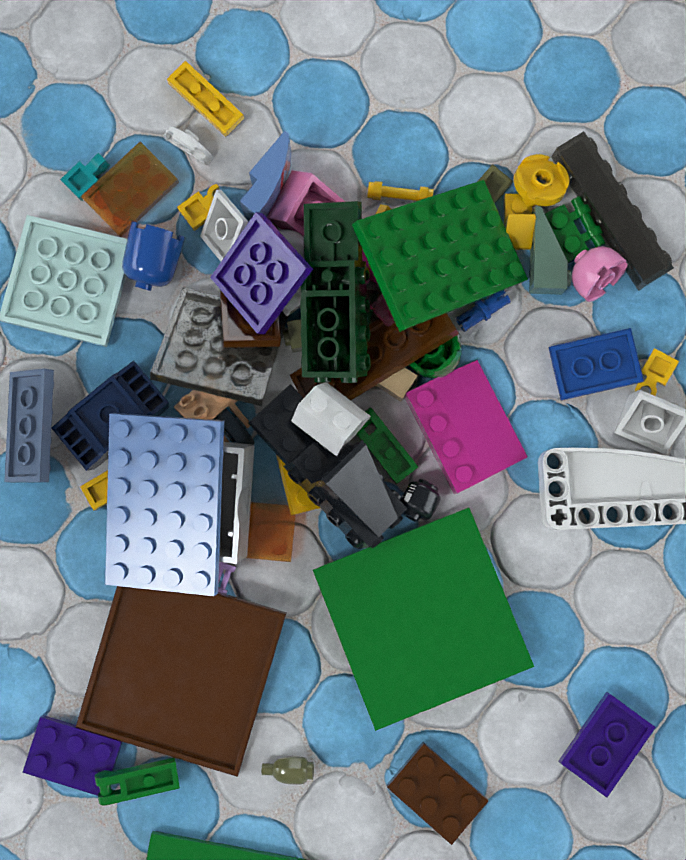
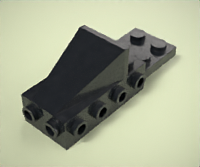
M291 384L288 385L253 417L248 424L285 463L283 467L287 470L289 477L307 492L308 498L326 513L327 519L345 534L346 540L357 549L376 547L384 539L382 534L388 528L392 529L402 521L403 517L401 514L407 509L401 502L402 497L395 490H390L384 483V477L377 471L367 445L363 441L353 445L348 443L336 456L294 424L291 420L298 404L304 398Z

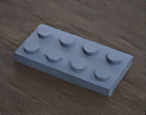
M44 368L10 372L4 482H49L54 370Z

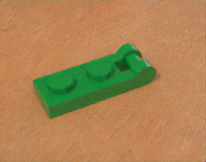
M369 407L365 412L371 417L356 435L367 445L369 451L395 484H398L417 469L418 465L376 412ZM372 423L376 430L368 435L364 429Z
M174 757L115 771H101L94 776L96 786L100 789L98 801L102 806L180 789ZM120 783V789H111L112 784Z

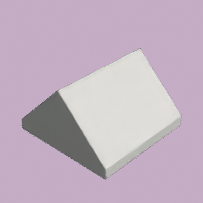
M216 190L200 235L220 261H222L248 224V220L222 190Z
M638 390L629 394L614 433L666 454L686 425V409Z

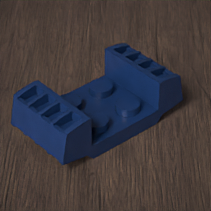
M133 360L71 408L51 429L86 471L94 470L108 459L109 414L124 413L160 416L169 408V402Z

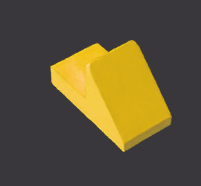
M505 193L504 226L506 233H508L515 250H530L536 215L532 214V207L524 204L519 194Z

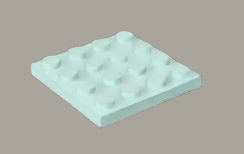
M27 215L1 307L0 321L107 347L126 278L122 269V261L127 239Z

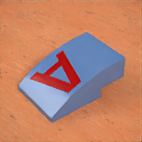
M286 131L280 135L249 172L252 187L240 200L244 217L249 221L255 212L263 213L266 217L268 216L289 177L292 152L289 133Z

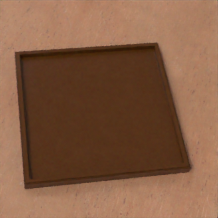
M117 586L76 728L238 777L287 612L218 592L215 596Z

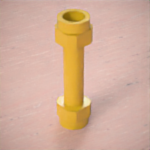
M374 181L369 182L367 198H372V200H381V197L419 201L433 196L434 189L420 186V190L382 186L383 182Z

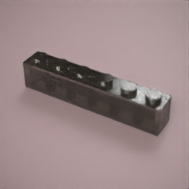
M583 131L557 147L551 158L555 164L559 162L566 169L569 175L570 187L577 197L581 196L584 204L589 205L592 211L590 215L596 226L600 225L603 231L602 236L609 247L626 260L628 266L625 271L638 291L674 269L670 255L665 250H662L657 243L655 232L650 227L647 228L642 220L640 209L636 205H632L628 199L626 188L621 182H617L613 176L609 162L601 158L595 141Z

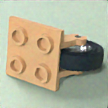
M215 371L210 376L204 378L195 389L183 396L180 402L174 406L175 410L184 418L223 420L224 442L255 444L253 438L246 430L250 427L248 419L235 405L243 395ZM226 407H228V408L230 409V411H231L236 417H234V416L226 409Z

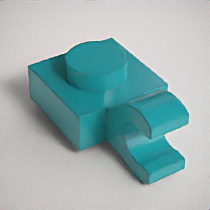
M98 153L86 166L79 161L60 180L83 201L101 183L96 176L104 173L110 167V164Z

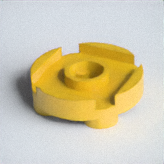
M541 154L530 155L522 160L514 173L513 181L515 189L522 197L524 204L531 207L535 205L551 206L562 200L569 186V175L562 164L559 162L554 164L549 161L550 157ZM537 177H540L541 180H546V183L538 182L536 180Z

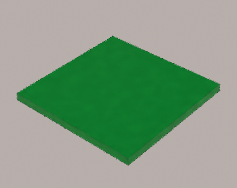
M469 507L383 541L374 548L363 549L313 569L375 731L534 667Z

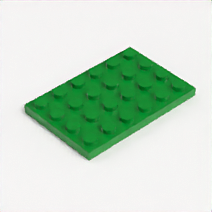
M484 180L357 220L352 224L399 332L528 280Z

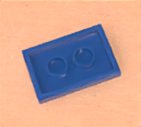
M631 328L548 347L560 401L644 382Z

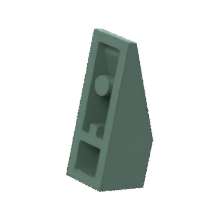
M536 206L532 211V214L536 215L530 249L529 294L562 295L567 287L571 285L572 273L571 270H567L568 261L542 207Z

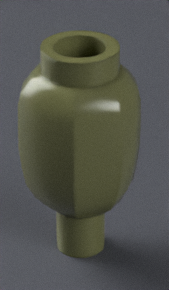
M300 756L281 757L274 764L262 763L261 773L262 775H273L277 781L284 784L301 785L306 783L307 780H313L314 762H308L305 757Z

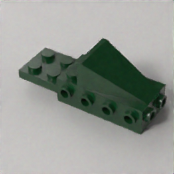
M359 201L304 204V260L313 270L300 286L302 377H314V382H331V378H341V383L358 382V377L367 376V371H369L371 365L370 355L367 354V342L370 340L369 324L378 297V291L366 290V284L370 280L369 268L366 267V261H362V247L352 227L353 223L362 219V202Z

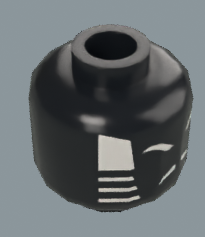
M419 479L418 482H410L402 495L401 502L407 507L403 515L414 522H418L420 519L429 520L441 501V497L438 494L439 489L434 484L423 479Z

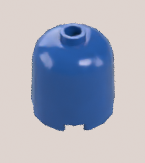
M131 222L122 261L124 274L136 281L135 287L151 291L152 286L163 287L168 285L174 277L185 237L179 235L177 239L172 238L173 232L148 224H146V228L140 229L138 228V222Z

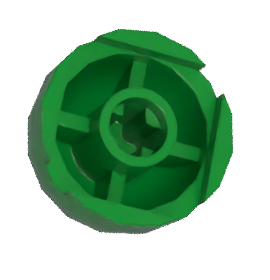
M456 335L411 363L410 366L414 371L427 378L435 379L448 375L460 362L462 355L460 339Z

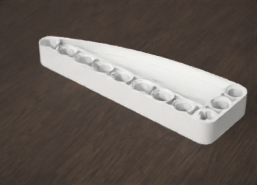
M553 448L544 451L538 458L541 519L545 527L549 529L568 530L686 524L685 459L607 448ZM550 454L558 458L559 464L556 469H552L547 465V457ZM552 482H556L560 486V494L557 497H553L549 493L548 488ZM665 505H669L672 508V516L669 519L663 516ZM638 506H641L645 512V516L641 521L634 514ZM610 507L615 508L617 511V518L614 522L609 521L606 515ZM582 508L588 510L590 514V519L585 524L578 517ZM556 510L557 514L562 516V520H558L557 525L556 521L551 520V515L556 514Z

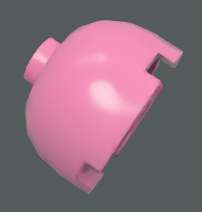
M601 246L592 248L589 251L583 250L574 260L576 264L572 270L573 286L588 302L595 301L606 293L603 288L609 283L614 286L618 282L628 264L619 253L609 247Z

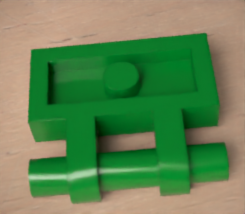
M581 196L571 200L575 209L571 213L568 212L564 204L545 213L568 263L574 261L581 251H589L585 244L586 242L592 240L595 247H601L606 244L601 235L603 231L600 225L596 226L590 215L592 211L588 204H584ZM579 219L587 231L583 234H580L574 223Z

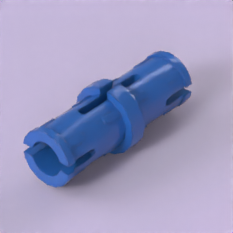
M503 290L491 295L484 301L479 300L475 302L474 307L455 317L457 324L462 325L460 327L461 330L466 332L480 321L489 320L491 314L510 304L509 296L506 295L504 297L506 292Z

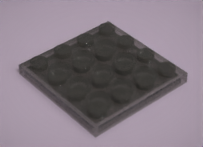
M183 287L152 366L150 380L262 406L280 347L223 348L220 296ZM283 311L279 314L281 341L288 322V317Z

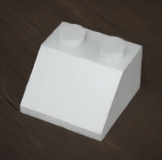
M327 382L316 385L298 404L291 421L337 456L371 416Z

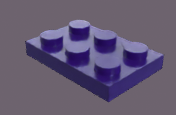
M606 692L558 762L608 798L656 727Z
M42 715L39 719L22 773L98 796L100 789L96 786L94 776L101 771H114L122 741L79 729L74 724Z

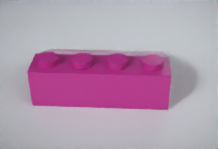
M478 360L455 369L444 377H437L406 393L404 398L453 494H457L528 457Z

